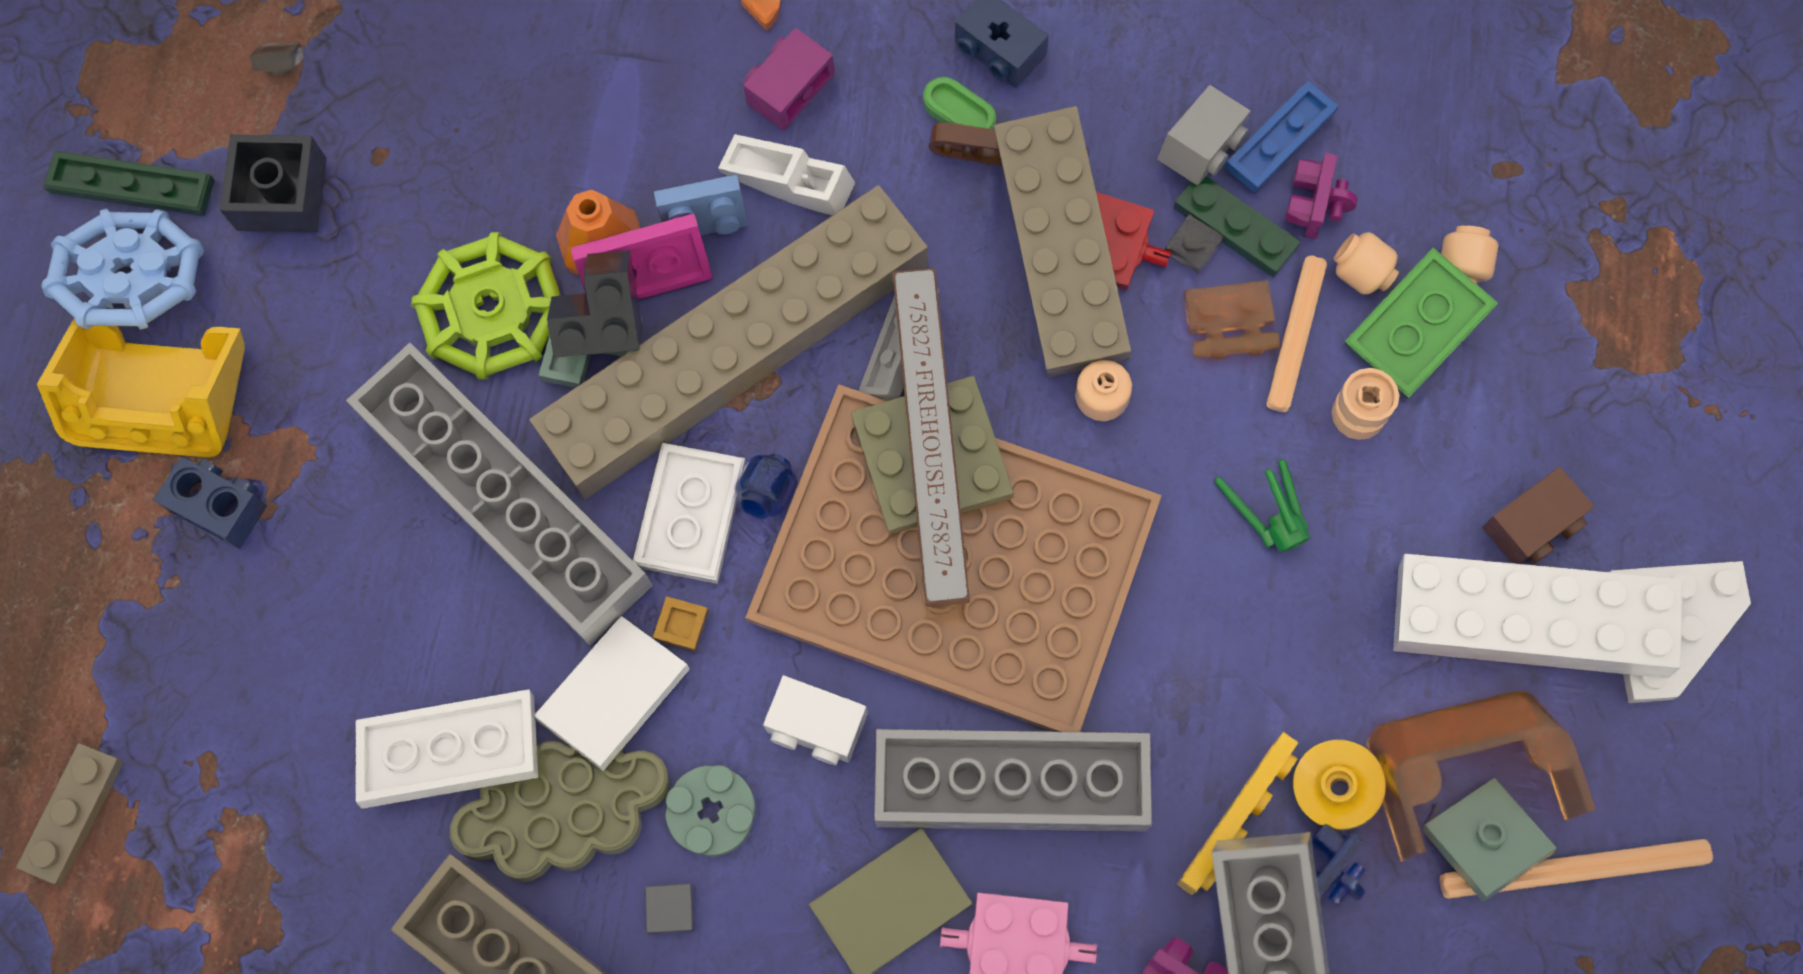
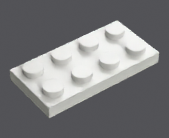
M529 689L356 720V803L363 809L538 778L536 722L534 717L535 702L532 692Z

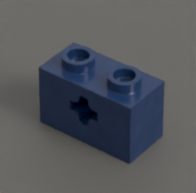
M975 0L955 21V43L959 50L969 58H977L987 66L989 72L1000 81L1006 80L1015 88L1047 55L1049 35L1002 0Z

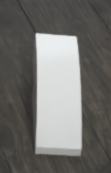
M736 134L718 168L722 174L727 176L737 174L739 182L763 193L832 216L844 208L855 185V181L844 165L809 158L804 149Z

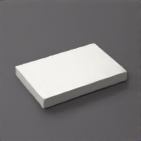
M662 443L633 561L644 570L718 584L746 466L745 458Z
M620 616L534 717L539 723L604 771L690 669L687 663Z

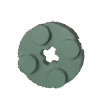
M701 766L690 770L678 779L666 796V822L672 836L682 847L697 855L719 857L733 852L746 841L754 824V817L756 815L754 795L744 779L725 766ZM709 799L713 804L721 802L723 805V809L718 811L719 820L715 823H712L708 818L701 820L699 817V812L704 809L702 803Z

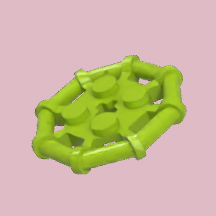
M491 232L489 237L448 251L440 250L437 253L438 259L419 293L413 296L411 300V307L417 312L427 343L426 353L431 359L439 358L477 376L478 380H487L489 375L532 360L538 362L543 357L541 352L550 337L547 316L551 297L561 296L550 265L552 258L545 251L539 253L504 238L500 232ZM502 255H505L523 264L518 270L514 268L510 270L502 266L500 259ZM487 256L486 261L465 268L460 266L464 262ZM449 272H451L455 276L450 292L447 289L444 295H438ZM537 276L544 297L531 298L526 282ZM490 295L493 300H499L498 305L490 312L478 310V307L484 304L483 298ZM436 310H445L450 326L440 331L434 313ZM532 312L543 313L529 339L522 331L528 328ZM459 337L465 339L471 345L477 346L476 356L457 349L452 345ZM513 339L520 346L492 357L490 355V347Z

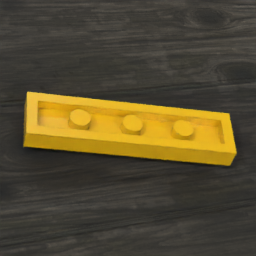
M1284 732L1275 740L1178 881L1177 885L1190 895L1197 892L1200 887L1206 891L1209 890L1216 880L1212 851L1218 840L1241 839L1246 836L1248 831L1241 826L1250 813L1258 817L1273 796L1267 791V788L1275 776L1283 780L1296 763L1298 758L1291 754L1298 744L1296 740Z

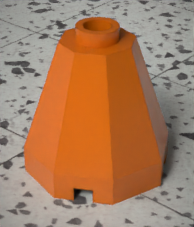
M592 189L575 194L565 211L556 234L568 272L576 276L579 274L573 260L572 247L634 229H640L641 227L636 212L631 208Z

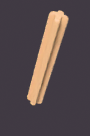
M1307 256L1303 262L1266 403L1267 407L1274 411L1287 412L1291 406L1327 262L1323 258Z

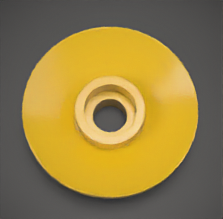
M1330 740L1312 747L1303 755L1295 769L1293 789L1299 807L1309 819L1325 828L1347 830L1363 825L1378 812L1384 800L1386 782L1380 763L1369 750L1351 741ZM1337 781H1343L1349 786V789L1344 795H1336L1331 791L1332 785Z

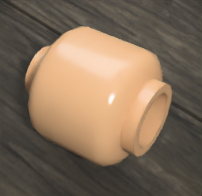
M1457 226L1456 232L1449 233L1444 237L1441 254L1477 284V282H1485L1493 277L1498 242L1490 236V230L1475 226Z
M1366 232L1359 236L1355 233L1350 235L1340 246L1333 259L1337 263L1335 269L1337 276L1363 295L1371 294L1378 288L1381 291L1387 290L1399 273L1395 269L1398 259L1396 251L1371 232Z
M1099 360L1090 363L1083 368L1077 380L1075 398L1079 409L1084 415L1097 421H1108L1117 418L1124 413L1130 401L1132 393L1130 375L1122 365L1111 360Z

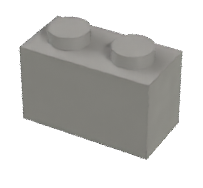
M1209 85L1168 132L1157 160L1194 184L1199 185L1208 173L1215 176L1228 157L1226 152L1229 148L1236 151L1242 144L1249 131L1244 125L1251 111Z

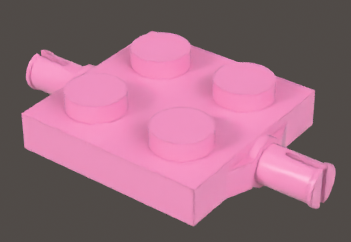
M977 893L975 918L970 925L969 931L942 927L940 947L967 949L970 961V974H1063L1068 960L1095 964L1097 955V944L1070 942L1066 927L1068 903Z

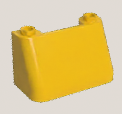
M74 318L39 379L37 386L56 432L62 439L73 445L183 456L214 457L219 455L228 436L245 352V343L239 328L212 327L206 330L201 339L202 349L125 343L123 334L117 326H92L90 329H85L77 326Z

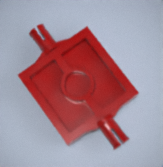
M1096 192L1117 287L1128 290L1133 273L1142 260L1166 268L1171 251L1148 245V229L1154 210Z

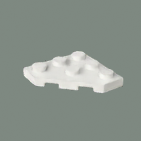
M1743 561L1610 571L1611 573L1683 579L1681 668L1669 678L1623 674L1628 703L1666 701L1680 696L1751 604Z

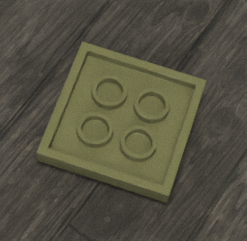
M974 375L947 383L961 513L1013 498L1014 493ZM905 396L852 411V420L888 534L891 535L917 527Z

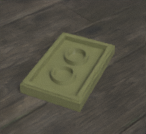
M920 828L809 904L853 974H873L973 905L923 828Z

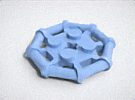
M107 208L99 210L100 215L66 236H57L51 243L53 253L48 275L41 284L44 295L55 299L75 318L76 325L79 327L90 329L92 326H139L141 330L148 328L147 323L181 301H189L196 294L194 282L198 260L203 255L204 250L201 242L190 238L169 219V214L165 211L157 209L153 213L109 212ZM134 229L145 230L142 234H138ZM105 232L106 237L87 249L81 247ZM164 236L176 247L164 250L157 243ZM69 261L78 264L77 275L66 276ZM179 266L178 277L170 278L166 276L167 271L170 272L171 267ZM122 267H131L132 270L128 274L122 271L115 273ZM84 292L91 299L83 303L75 294ZM112 303H123L125 309L106 308H113Z

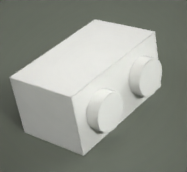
M783 675L763 726L767 733L772 734L770 741L791 750H795L797 744L813 750L812 757L831 765H837L838 760L850 762L868 712L865 705Z

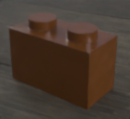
M1559 466L1492 516L1482 529L1512 564H1522L1529 559L1535 565L1555 549L1550 543L1553 539L1562 534L1568 540L1585 527L1588 523L1583 517L1595 506Z

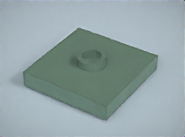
M1495 778L1426 823L1422 830L1482 902H1485L1553 855L1557 849Z

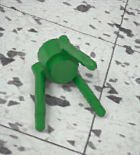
M1279 460L1278 465L1290 508L1272 469L1265 471L1271 491L1281 512L1268 519L1271 526L1269 529L1264 526L1221 477H1216L1214 480L1215 484L1260 534L1266 548L1276 545L1279 553H1283L1311 539L1307 531L1309 527L1302 515L1286 460Z

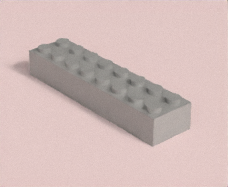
M411 343L407 344L346 400L355 412L589 646L653 586L646 573Z

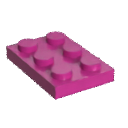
M694 213L571 248L573 260L584 289L583 275L587 254L630 250L638 300L713 279Z

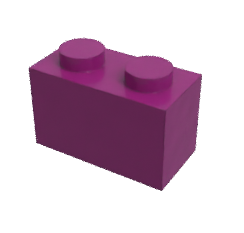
M795 28L786 38L782 37L774 44L770 56L761 66L753 67L747 74L743 85L747 104L784 131L835 75L833 54Z

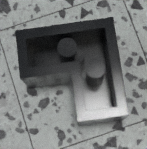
M630 250L587 254L583 275L586 293L551 297L547 323L554 358L640 350L642 322Z

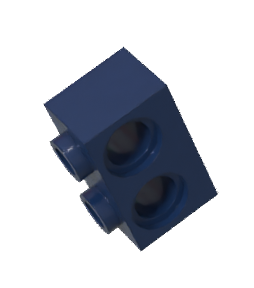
M181 456L153 501L168 512L240 549L267 507L265 503L255 496L259 489L239 477H235L232 483L220 477L223 470L205 459L200 458L195 464ZM198 483H202L199 493L189 497L191 488ZM238 501L235 512L224 517L226 507L230 503Z

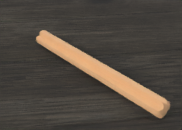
M1705 839L1548 859L1542 861L1499 892L1706 865L1713 861V854L1710 843ZM1457 871L1440 876V887L1445 898L1476 895Z

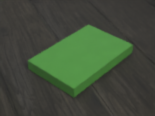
M1433 247L1345 340V344L1372 368L1381 370L1391 376L1398 386V391L1409 399L1494 310L1498 302Z

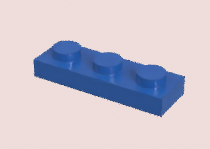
M1307 81L1227 160L1225 169L1256 194L1336 114L1339 105Z

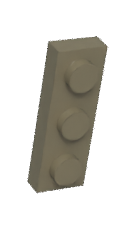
M78 743L16 869L55 885L63 886L124 761Z

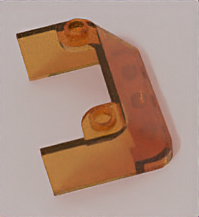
M1514 691L1386 722L1370 733L1367 739V750L1376 757L1384 772L1386 790L1383 804L1401 861L1411 859L1426 852L1412 806L1427 803L1440 792L1442 777L1437 764L1439 760L1522 740L1530 762L1538 769L1549 772L1565 821L1596 810L1571 736L1534 695L1525 691Z

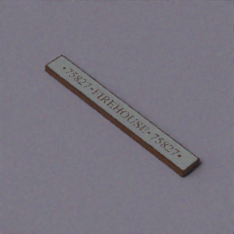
M935 268L893 272L925 607L970 603Z

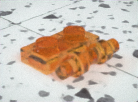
M1268 280L1185 290L1183 299L1189 335L1206 333L1207 340L1193 341V354L1195 358L1211 357V360L1225 359L1227 354L1248 352L1249 356L1262 355L1264 350L1279 349L1278 332L1262 334L1259 329L1261 326L1272 325L1275 320ZM1244 330V336L1224 338L1222 331Z

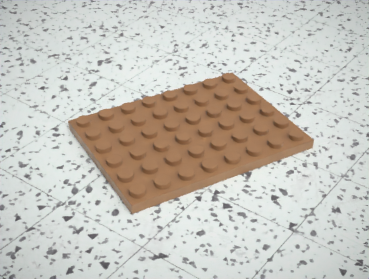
M838 384L745 617L746 621L1051 732H1080L1162 495L995 438L1014 494L1011 499L961 513L970 603L925 607L918 527L891 535L888 534L851 416L852 411L886 402V400Z

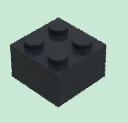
M230 134L220 205L221 213L237 231L318 232L327 157L312 136Z

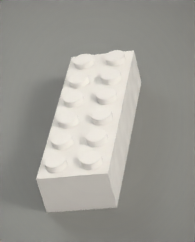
M1404 554L1398 569L1393 651L1669 678L1681 668L1683 579Z

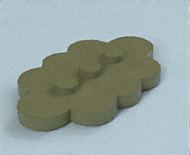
M556 741L543 742L537 745L538 778L480 788L481 799L462 806L454 815L450 824V839L454 848L467 859L483 861L494 858L498 868L514 881H534L543 876L551 865L567 872L577 871L590 862L596 851L613 855L620 854L632 847L638 840L642 829L640 812L655 807L666 797L670 787V774L664 762L658 756L644 750L625 754L622 749L606 769L602 771L571 746Z

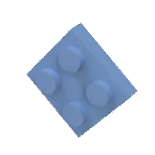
M737 174L654 191L661 222L694 213L701 236L712 233L731 234L741 227L748 226Z

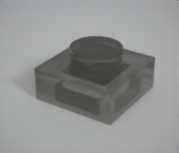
M301 42L260 44L250 55L253 71L267 70L268 75L272 76L291 73L292 69L303 59Z
M1189 214L1167 243L1165 250L1171 251V257L1199 274L1221 245L1224 236Z

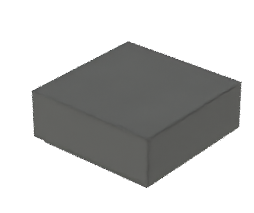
M692 884L645 887L646 927L648 934L694 931Z

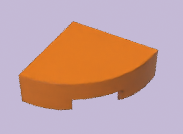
M741 0V5L768 31L779 16L781 0Z

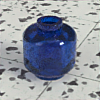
M759 454L749 459L734 486V490L742 510L753 517L765 519L768 516H777L784 511L798 486V481L790 462L786 458L778 454Z

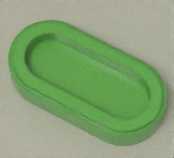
M938 77L926 85L923 93L925 110L940 123H955L995 129L996 113L994 108L956 80L949 77Z

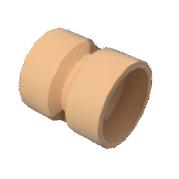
M1374 368L1360 369L1350 375L1334 400L1331 411L1333 423L1342 434L1349 438L1363 440L1370 439L1381 431L1397 408L1399 401L1398 386L1392 377Z

